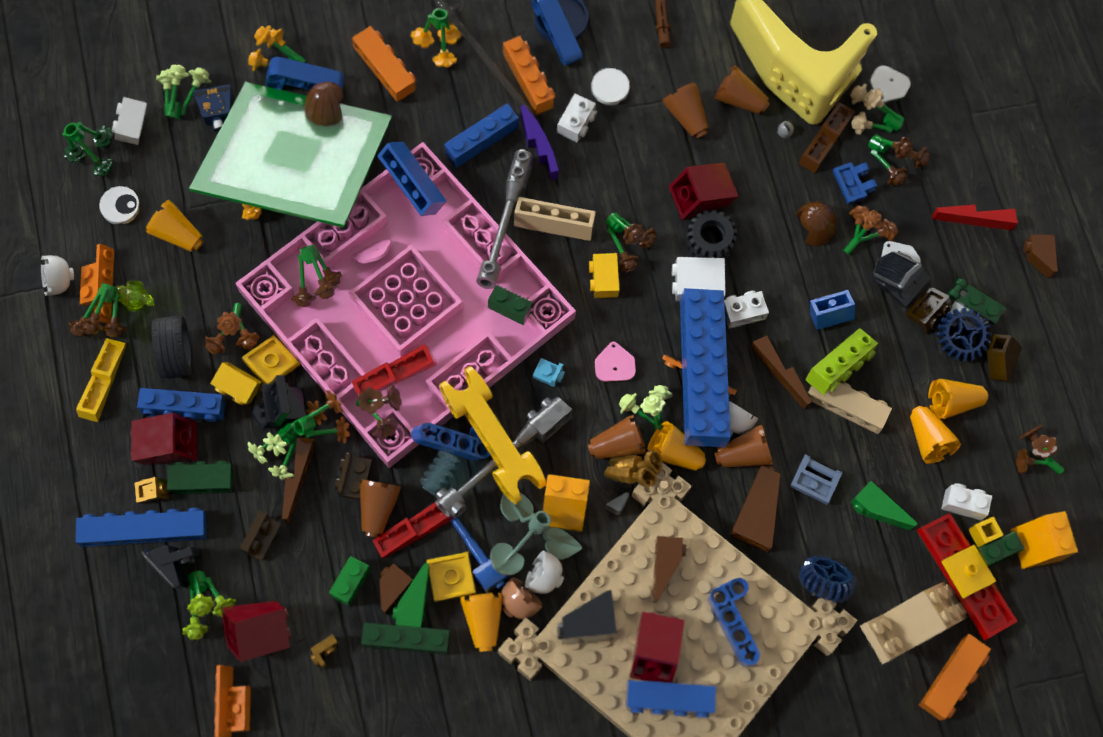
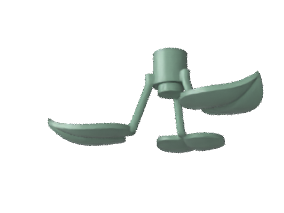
M520 493L522 501L518 504H513L503 494L500 505L503 515L512 522L519 519L521 522L530 520V531L514 550L507 543H498L492 548L490 558L496 572L502 575L518 573L524 565V558L517 553L518 550L532 534H541L543 531V538L547 540L545 543L547 552L560 560L567 559L582 549V546L564 530L556 527L550 528L551 518L546 512L538 511L536 514L533 513V505L526 496Z

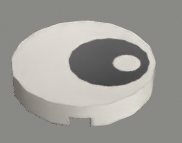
M118 186L104 193L99 206L102 215L110 223L117 225L121 223L127 224L138 215L140 201L133 190L128 187Z

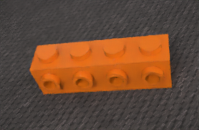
M370 26L352 37L355 50L397 102L416 90L414 75L411 72L408 73L405 70L403 61L393 55V49L389 44L386 45L383 42V37L379 31H374Z
M518 36L503 43V55L532 109L538 115L553 108L555 93L551 87L548 88L546 84L547 79L543 72L540 73L536 58L530 55L528 43L526 41L523 42L521 36Z
M970 634L964 636L919 706L940 721L946 718L949 719L956 710L954 705L957 700L961 701L966 695L967 691L965 688L968 683L972 684L977 678L978 673L976 671L980 666L983 667L990 656L987 654L991 649Z

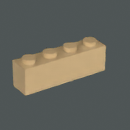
M518 197L514 212V226L591 241L596 211Z
M840 382V385L834 392L829 391L824 396L812 385L807 393L813 403L876 434H879L883 429L892 410L886 402L876 401L870 398L867 393L852 389L845 382Z

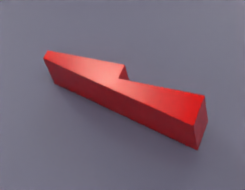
M976 205L938 207L932 215L933 220L1011 231L1018 223L1015 209L977 212Z
M424 344L391 363L386 362L351 382L358 395L361 392H365L368 387H372L375 391H382L389 388L390 385L400 383L438 364L430 348Z
M434 502L411 519L405 518L374 539L373 543L384 559L447 524L453 517L444 515Z

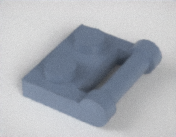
M805 454L790 487L827 505L842 472L839 470L834 471L810 459L811 457ZM806 466L832 478L831 482L805 470Z

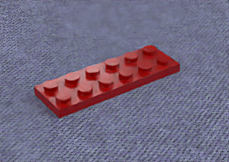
M950 513L917 530L984 640L1018 622L994 583L965 598H962L941 561L971 546Z

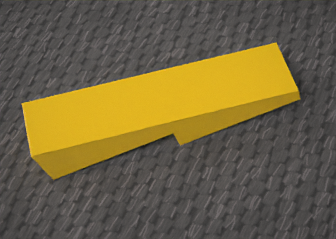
M106 338L92 367L91 379L76 408L78 417L95 422L99 421L125 351L126 343Z

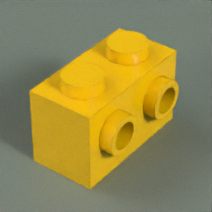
M617 253L593 254L592 261H589V273H593V280H590V291H594V298L618 297Z
M222 362L211 384L215 386L217 392L223 395L227 393L233 397L232 400L243 405L252 402L262 381L229 362Z

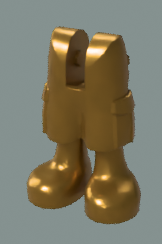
M655 450L648 451L645 454L644 461L637 455L613 457L609 461L610 466L606 468L604 476L614 481L628 484L638 481L641 486L650 487L657 481L655 473H660L662 470V459L659 452Z

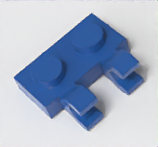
M851 162L833 169L834 176L848 205L866 199V193L876 190L877 184L874 179L862 184L859 177L868 174L869 167L867 163L854 167Z

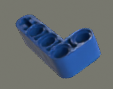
M531 0L532 8L537 16H541L563 65L567 66L582 59L581 50L558 0Z
M273 57L268 66L265 86L281 90L283 85L286 84L311 90L318 83L334 82L343 91L345 75L336 70L282 57Z
M424 423L415 426L411 432L412 439L418 444L469 460L477 461L490 456V453L473 427H471L470 433L467 435L432 423ZM441 435H442V436L444 437V439H445V440H444V443H442V441H441V439H440V436H441ZM459 441L462 442V449L459 447ZM477 447L481 450L480 454L477 452Z
M735 578L713 589L708 597V602L738 662L743 667H752L760 659V653L734 603L747 594L749 586L743 578ZM733 585H740L743 589V593H735L733 591ZM714 594H721L724 597V602L717 603L714 600ZM724 613H731L734 621L731 623L725 621ZM734 632L742 633L744 641L737 642L734 639ZM746 643L748 644L746 648H743L742 650L739 649L740 647H743ZM747 653H748V654H751V653H752V655H753V657L751 658V660H750V659H745L744 656H745Z

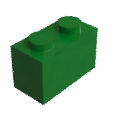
M350 556L329 591L331 597L350 607L371 571L369 566Z

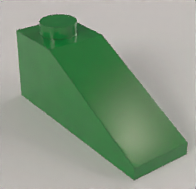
M872 481L851 501L854 510L861 515L864 514L866 517L907 530H911L918 524Z
M424 563L398 603V607H394L393 619L396 620V625L418 628L423 626L430 563Z

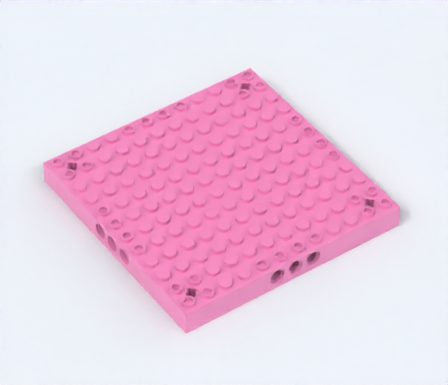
M424 142L414 148L411 153L447 201L437 214L420 216L386 169L361 188L344 228L317 221L235 283L243 297L300 362L326 394L327 390H330L332 394H336L337 400L342 403L340 405L343 409L342 414L388 468L419 445L411 437L412 429L415 426L424 423L442 426L454 417L440 392V383L446 381L458 391L466 390L468 383L464 369L472 367L490 388L571 323L576 315V310L506 233L496 262L501 267L496 285L499 284V287L502 286L503 289L506 288V290H510V292L517 293L518 296L521 295V297L528 299V301H532V312L523 326L488 308V298L493 289H485L479 286L476 279L481 263L489 261L499 225ZM383 240L391 241L392 245L387 254L379 260L360 263L351 257L372 243ZM315 245L326 266L331 271H340L342 277H340V284L334 290L335 295L331 298L321 299L320 296H316V299L311 302L310 306L299 307L295 301L291 300L293 296L299 293V287H301L297 255L301 254V248ZM304 261L305 286H307V292L314 295L320 286L318 283L319 278L313 263L306 264ZM317 261L318 266H319V268H320V271H321V273H322V276L324 277L325 275H324V273L322 272L323 268H322L321 264L319 263V261ZM544 312H546V313L551 312V315H550V316H549L548 314L544 315ZM426 344L438 365L394 385L395 389L399 390L402 400L400 410L395 411L390 404H384L381 409H377L376 413L385 421L392 418L398 422L395 433L391 435L392 437L395 436V440H388V437L381 440L375 437L374 433L378 426L377 420L367 410L363 411L356 406L358 394L351 381L386 362L391 363ZM389 388L381 391L383 396H387Z

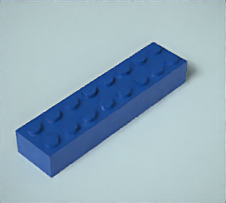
M684 288L680 298L685 445L726 447L731 438L724 290Z

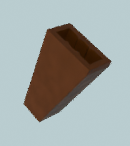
M761 465L730 536L768 553L773 544L780 473H777V470L771 466L766 465L764 467Z

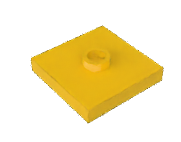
M275 335L242 357V361L263 384H271L276 375L286 376L300 366V362Z
M975 545L941 561L962 598L996 582Z
M468 552L427 560V563H430L429 575L434 602L476 594Z

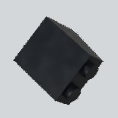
M612 590L603 592L562 617L561 622L556 627L558 640L562 639V645L614 639L617 629Z

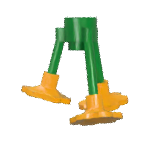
M439 8L428 15L425 28H417L416 31H412L411 37L414 44L428 48L434 42L432 33L428 30L431 23L436 29H440L438 37L442 43L441 53L433 57V62L438 67H450L457 62V58L454 57V54L448 53L446 44H455L457 39L461 38V32L457 25L449 24L448 11Z

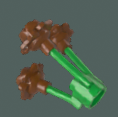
M876 134L871 138L868 145L872 149L870 154L874 155L888 169L887 172L890 174V179L887 183L891 186L894 184L898 186L904 183L907 179L905 174L907 169L904 167L895 169L883 159L879 153H885L888 147L895 149L896 158L905 159L907 156L913 158L916 163L915 169H918L919 166H926L930 154L927 152V147L918 152L914 151L913 145L910 142L911 138L902 137L901 141L892 142Z
M612 213L606 219V224L609 227L607 231L612 236L620 252L621 261L618 262V270L626 273L632 272L637 267L636 264L639 257L635 255L628 256L627 252H624L615 232L621 233L625 229V235L623 236L625 244L636 245L639 243V246L644 249L654 245V242L657 240L656 231L654 228L645 231L642 229L643 226L641 224L636 225L633 223L631 225L617 213Z
M315 245L301 248V254L297 255L301 287H299V293L293 296L291 300L295 301L299 307H308L316 299V296H320L321 299H328L335 295L334 290L340 284L342 274L340 271H331L326 266ZM304 261L306 264L313 263L319 278L318 283L320 286L314 295L308 293L307 286H305ZM317 261H319V263L321 264V266H322V268H323L322 272H323L324 275H325L324 277L322 276V273H321V271H320V268H319V266H318Z
M102 283L84 317L81 316L79 321H69L70 332L82 338L85 334L95 335L98 331L103 332L104 330L107 336L118 337L121 336V332L127 331V328H123L119 324V317H117L118 300L120 298V294H117L118 288ZM98 300H100L95 310V313H92L91 318H88L91 312L93 311L95 305L97 304ZM114 300L113 316L110 318V323L103 327L98 321L104 301L111 303Z

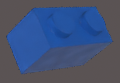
M848 290L810 301V316L816 329L819 330L855 319V303Z

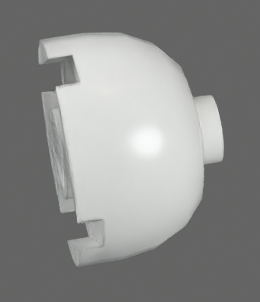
M53 255L42 256L41 260H45V265H41L43 287L47 286L48 290L44 294L52 296L65 292L70 285V280H74L73 268H69L68 263L61 257Z
M729 401L731 436L733 432L741 435L751 430L758 421V418L755 416L752 418L753 415Z
M542 551L533 562L535 566L532 573L529 571L525 580V587L538 594H546L555 587L559 588L564 579L561 576L562 564L558 558L549 552Z

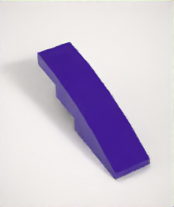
M520 105V115L527 147L536 148L539 164L547 163L550 180L558 179L559 170L545 133L526 106Z

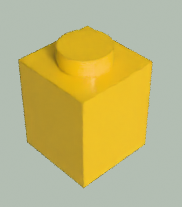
M994 516L975 524L969 529L977 547L1003 536Z

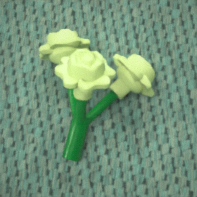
M654 386V390L649 391L650 396L644 399L640 407L636 405V393L632 396L629 394L623 396L619 403L621 414L631 410L653 425L655 431L657 429L661 431V411L666 404L664 400L672 397V393L667 386ZM645 413H651V415L654 418V421Z

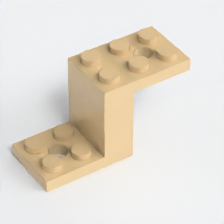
M944 581L919 593L883 615L864 623L860 627L881 663L884 664L968 618L962 603L957 600L951 585Z

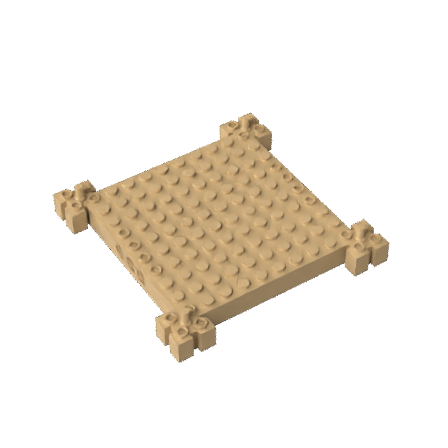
M662 462L661 472L655 473L657 477L656 483L650 487H643L639 484L632 493V497L643 506L648 502L650 504L544 630L537 636L539 628L525 618L515 630V635L517 636L515 641L509 637L499 648L498 654L510 664L516 660L520 664L517 670L529 681L541 669L540 661L628 737H738L814 639L817 640L814 646L828 656L842 640L837 635L839 634L843 637L857 620L844 609L840 613L835 611L833 608L836 606V603L830 600L826 602L825 599L818 598L811 608L801 602L680 503L690 491L691 485L680 476L675 480L670 477L672 470ZM657 536L683 538V544H686V556L682 557L658 602L652 603L655 540ZM735 578H743L749 586L747 594L734 603L760 653V659L752 667H743L738 662L708 602V597L713 589ZM733 585V591L735 593H743V589L740 585ZM612 590L617 629L614 639L562 645V639L558 640L556 629L562 617L603 592ZM714 594V600L717 603L724 602V597L721 594ZM642 611L654 612L668 617L673 616L684 620L679 664L673 683L716 686L715 713L709 715V718H696V714L687 713V717L674 716V712H666L665 715H653L652 711L644 710V714L630 713L631 709H626L628 680L642 681L629 678ZM724 613L725 621L730 623L734 621L731 613ZM734 632V639L737 642H743V634ZM746 643L743 647H740L739 649L742 650L743 648H746L748 644ZM747 653V654L744 656L745 659H750V660H751V658L753 657L752 653H751V654H748V653Z

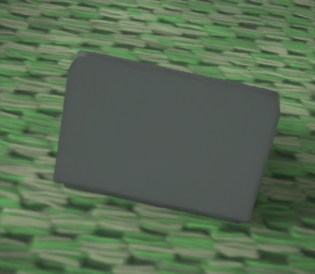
M626 492L607 503L605 509L620 516L629 499V494Z

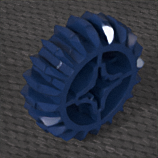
M962 308L960 312L958 309H954L953 314L948 312L946 314L947 318H942V324L937 327L942 331L936 334L937 337H942L938 344L945 345L941 350H949L947 357L955 354L954 360L956 361L960 356L963 362L967 361V358L971 361L974 360L975 355L977 357L982 356L981 351H987L985 345L991 343L987 338L992 336V333L986 332L990 325L985 326L983 324L987 321V318L980 320L981 313L978 312L976 315H973V309H970L968 313L966 308ZM963 320L971 322L975 327L971 328L967 326L966 322ZM955 321L957 324L955 326L956 333L949 336L950 326ZM962 332L970 333L967 337L958 336ZM979 334L978 343L975 348H972V336ZM952 342H959L965 350L958 348Z
M813 556L808 558L800 569L799 580L801 585L805 587L806 591H810L811 595H816L819 599H825L826 602L830 600L833 603L837 601L843 603V601H848L855 591L857 579L854 577V573L850 572V568L844 567L843 563H838L829 557L824 558L820 556L818 558Z

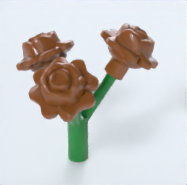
M858 205L849 212V215L856 219V230L854 238L845 247L844 251L850 255L860 242L875 237L885 236L893 242L894 237L898 233L896 224L887 221V219H884L882 223L881 214L875 210L869 212L867 207ZM871 228L879 229L876 233L862 237Z
M240 303L234 304L233 312L230 314L224 312L222 317L217 319L218 323H220L217 328L222 331L221 334L218 333L216 337L211 338L205 337V342L207 343L205 347L212 354L225 353V347L222 343L225 339L224 335L230 333L234 336L238 330H241V338L236 342L239 348L250 350L256 347L257 340L260 337L256 332L249 333L244 328L240 318L242 309Z

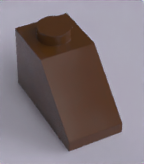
M1031 234L1023 244V251L1026 253L1027 261L1045 277L1052 278L1058 272L1055 236Z
M392 564L391 567H385L379 579L381 609L385 615L401 599L413 582V579L395 564Z

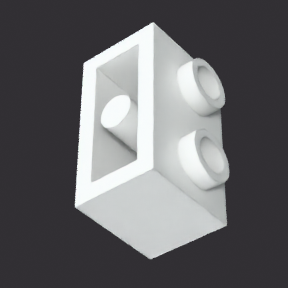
M574 94L557 125V133L578 142L580 137L585 136L589 121L592 122L596 116L595 103Z
M123 97L122 103H118L116 114L119 115L118 121H114L112 132L115 133V140L138 145L147 108L146 102Z
M749 291L744 296L737 297L733 295L724 300L725 321L728 329L765 320L769 313L762 291Z
M954 484L945 490L941 509L983 520L989 514L992 496L986 494L983 490L975 489L973 491L966 489L965 485Z

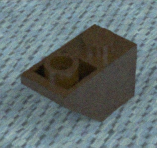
M994 334L987 351L989 378L992 381L1009 382L1022 350V347L1012 335Z

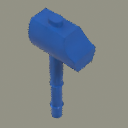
M452 518L450 523L454 525L473 556L481 565L473 570V575L486 593L494 588H502L506 584L505 581L512 575H502L496 572L491 559H488L459 518Z

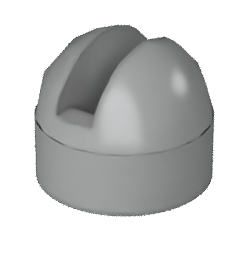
M785 121L779 125L778 134L782 138H789L793 134L794 127L792 123Z

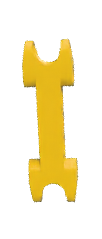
M468 367L464 369L468 383L466 390L458 391L444 381L439 384L440 392L455 418L458 419L465 414L499 469L492 472L494 480L506 497L513 504H518L522 501L517 487L518 480H530L537 488L542 489L546 486L545 477L530 452L527 451L522 455L519 454L486 401L492 398L489 387L474 368Z

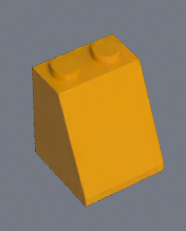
M548 475L543 511L551 518L550 527L582 532L590 480Z
M1066 511L1045 515L1010 529L1011 532H1017L1024 546V550L1018 553L1022 569L1060 562L1078 552Z

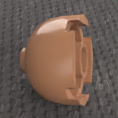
M512 577L502 590L503 611L511 618L513 616L518 619L530 618L542 608V603L534 592L521 586L523 582L515 577Z

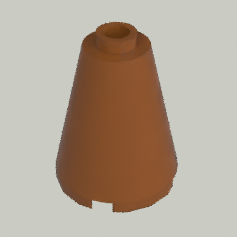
M734 65L729 71L731 73L730 76L725 77L714 99L759 114L760 111L764 113L769 105V102H767L768 97Z
M696 83L687 84L679 88L673 95L671 93L662 100L666 108L692 137L700 138L707 134L706 130L709 128Z
M628 416L590 439L591 444H588L590 455H595L596 459L646 454V450L642 449V447H645L640 428L635 424V416Z
M762 425L756 426L729 441L726 447H718V452L715 453L717 464H722V467L773 464Z
M361 479L362 531H366V536L378 537V534H383L401 492V486Z

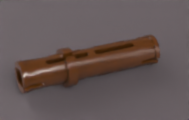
M655 0L656 32L659 37V47L667 48L671 46L669 33L671 26L668 24L666 0Z

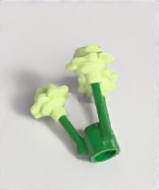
M171 65L170 69L161 71L156 81L164 84L165 116L180 119L181 115L185 116L186 109L194 95L193 91H196L201 84L212 82L208 79L209 73L206 70L196 68V70H190L187 73L183 66ZM190 73L194 79L193 87L183 107H181V103L175 102L177 86L180 84V79L189 76ZM171 85H173L172 96H171V101H170V90H171Z

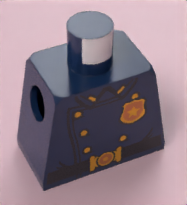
M230 84L193 91L205 125H213L214 132L220 131L233 107V92Z

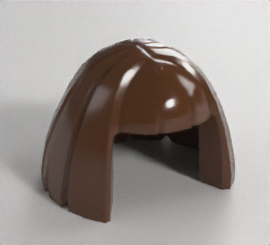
M321 82L313 86L307 94L304 103V113L307 119L319 126H331L334 123L341 122L343 115L339 102L343 98L342 89L334 82Z
M820 201L809 202L798 209L795 216L801 218V224L809 231L805 240L806 244L822 246L830 242L837 230V220L829 205Z

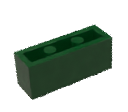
M200 461L195 462V465L176 462L174 465H168L167 490L170 494L233 493L234 468L227 461H217L216 464Z

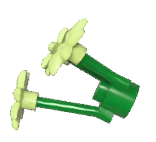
M287 423L274 436L268 432V438L263 439L265 444L257 447L255 444L252 445L248 442V450L254 454L255 459L258 458L261 464L267 462L262 456L266 448L268 451L273 450L274 454L278 456L279 453L286 454V450L283 447L291 443L283 465L280 467H269L268 470L272 472V476H279L281 480L294 477V474L287 472V465L298 438L293 423Z

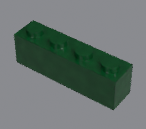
M364 623L361 644L363 648L448 655L450 632L449 630Z

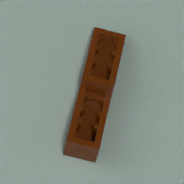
M839 102L802 155L798 164L815 173L855 111Z
M768 336L752 342L750 349L803 409L808 408L812 401L793 367L785 370Z
M297 438L294 478H285L282 519L285 523L291 522L316 445L313 438Z

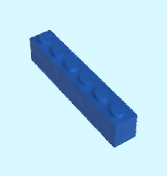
M189 508L185 512H180L179 509H169L167 513H159L156 510L146 511V514L126 512L125 515L119 516L116 513H106L103 517L86 514L83 515V518H76V544L80 547L207 539V514L200 508Z

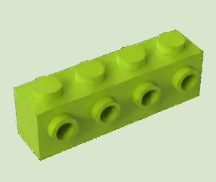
M859 328L816 364L809 372L806 381L823 396L829 391L834 392L840 385V381L843 380L845 382L852 375L853 370L858 371L863 366L865 360L870 361L876 354L874 350L878 343Z

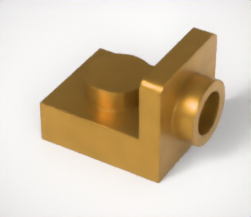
M153 477L135 482L136 503L143 504L157 499H169L167 479Z
M333 635L311 648L313 652L310 656L316 666L321 665L323 669L327 665L321 656L323 654L325 656L330 655L336 651V646L339 645Z

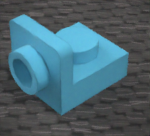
M541 358L533 378L555 387L556 383H561L565 371H562L563 364L559 363V365H556Z

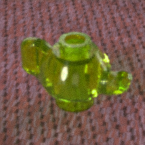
M128 281L127 287L124 285L116 286L118 288L117 294H120L118 302H122L129 311L138 312L145 304L147 306H154V299L143 288V282Z

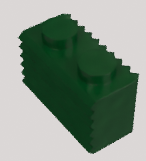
M499 284L495 286L488 298L489 309L523 326L532 312V301H528V299L521 297V295L518 296L517 293L514 294V292H510L506 288L503 289L502 286L499 287Z
M1013 531L978 547L977 550L987 567H990L1017 555L1024 550V546L1017 532Z

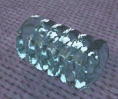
M439 451V458L433 459L435 465H429L431 472L425 471L424 476L426 479L421 478L419 480L422 488L435 497L436 491L443 488L442 483L449 484L446 476L453 478L450 470H458L455 463L461 464L456 457L444 451Z

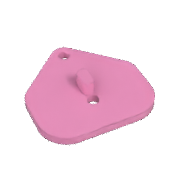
M383 240L372 243L351 257L360 263L379 260L387 254L392 245L391 241Z
M611 342L595 359V374L601 381H627L635 375L634 357L616 342Z

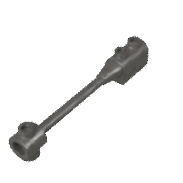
M526 150L515 152L505 185L506 205L489 261L481 263L476 279L477 284L485 289H493L496 286L501 267L496 262L513 205L519 196L524 197L532 171L534 157Z
M547 397L541 403L542 409L539 412L532 410L526 416L528 421L515 438V441L512 442L513 445L518 449L535 438L544 443L572 418V409L559 397H555L552 400ZM495 461L489 462L457 491L454 488H450L448 491L442 488L438 491L435 503L440 511L447 517H459L466 509L465 501L462 497L497 467Z

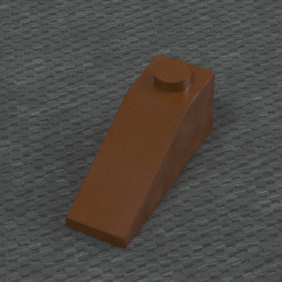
M657 536L655 540L652 603L658 602L682 557L686 556V544H683V538Z

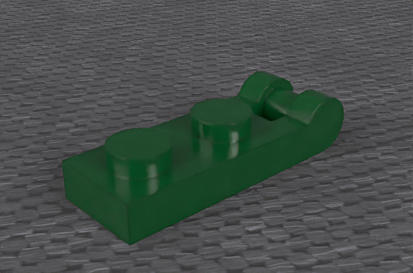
M958 278L955 282L956 286L947 295L965 308L973 309L975 314L981 313V318H987L989 323L995 325L1006 307L972 287L964 279ZM962 290L967 292L965 297L960 294Z

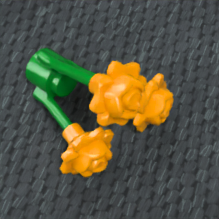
M269 25L266 28L261 26L256 31L254 37L257 40V46L267 43L269 48L275 46L286 54L290 60L303 63L306 61L290 49L286 42L282 40V29H272L271 31V26ZM261 49L251 52L249 55L248 65L253 66L252 70L254 72L261 65L267 67L270 63L268 59L263 58L260 52Z

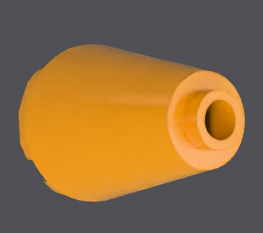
M170 200L165 201L161 205L164 209H161L159 212L156 211L150 219L146 232L190 252L193 250L197 251L203 244L201 240L202 235Z
M947 379L934 380L929 387L928 399L932 398L933 404L929 405L930 410L939 419H946L985 405L988 400V392L980 385Z
M918 406L912 410L910 419L922 460L926 464L940 462L944 460L943 455L949 453L951 456L961 446L959 439L928 407Z
M668 421L663 422L661 425L664 427L661 431L657 429L654 432L647 450L658 451L664 463L694 471L701 469L706 462L705 453L697 446L685 445L684 434Z
M493 593L469 595V600H465L464 596H461L460 601L475 647L479 648L480 651L492 650V646L497 644L502 593H498V597H494Z

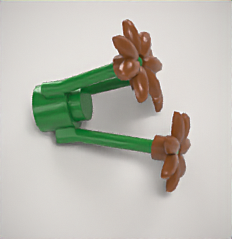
M327 390L325 396L329 401L320 408L317 400L314 404L308 401L307 405L310 409L305 411L309 415L294 421L293 425L296 433L300 436L305 434L307 438L314 435L335 433L338 435V441L342 440L343 443H346L350 433L347 430L349 423H345L344 417H341V420H336L338 427L334 429L313 431L316 426L315 419L318 425L322 424V420H327L326 415L323 414L326 409L334 407L337 414L343 412L340 406L342 403L337 400L336 394H332L330 390Z

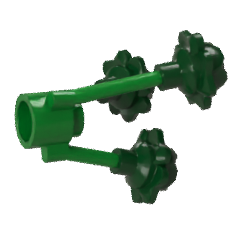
M81 122L68 124L62 134L69 144L64 149L66 152L64 157L70 163H78L87 156L85 153L87 152L95 164L92 170L95 177L98 175L102 177L108 176L112 171L111 166L113 162L111 158L101 160L99 157H96L83 142L84 131L93 135L94 146L103 149L105 146L110 145L113 140L111 128L102 126L94 131L85 127Z

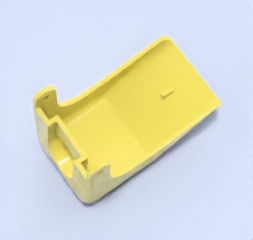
M736 0L730 22L732 29L765 86L811 125H816L823 120L860 74L861 64L859 62L865 56L869 45L877 36L876 28L872 24L865 23L860 25L838 49L828 52L818 51L809 47L796 36L763 0ZM864 31H868L870 34L866 35Z

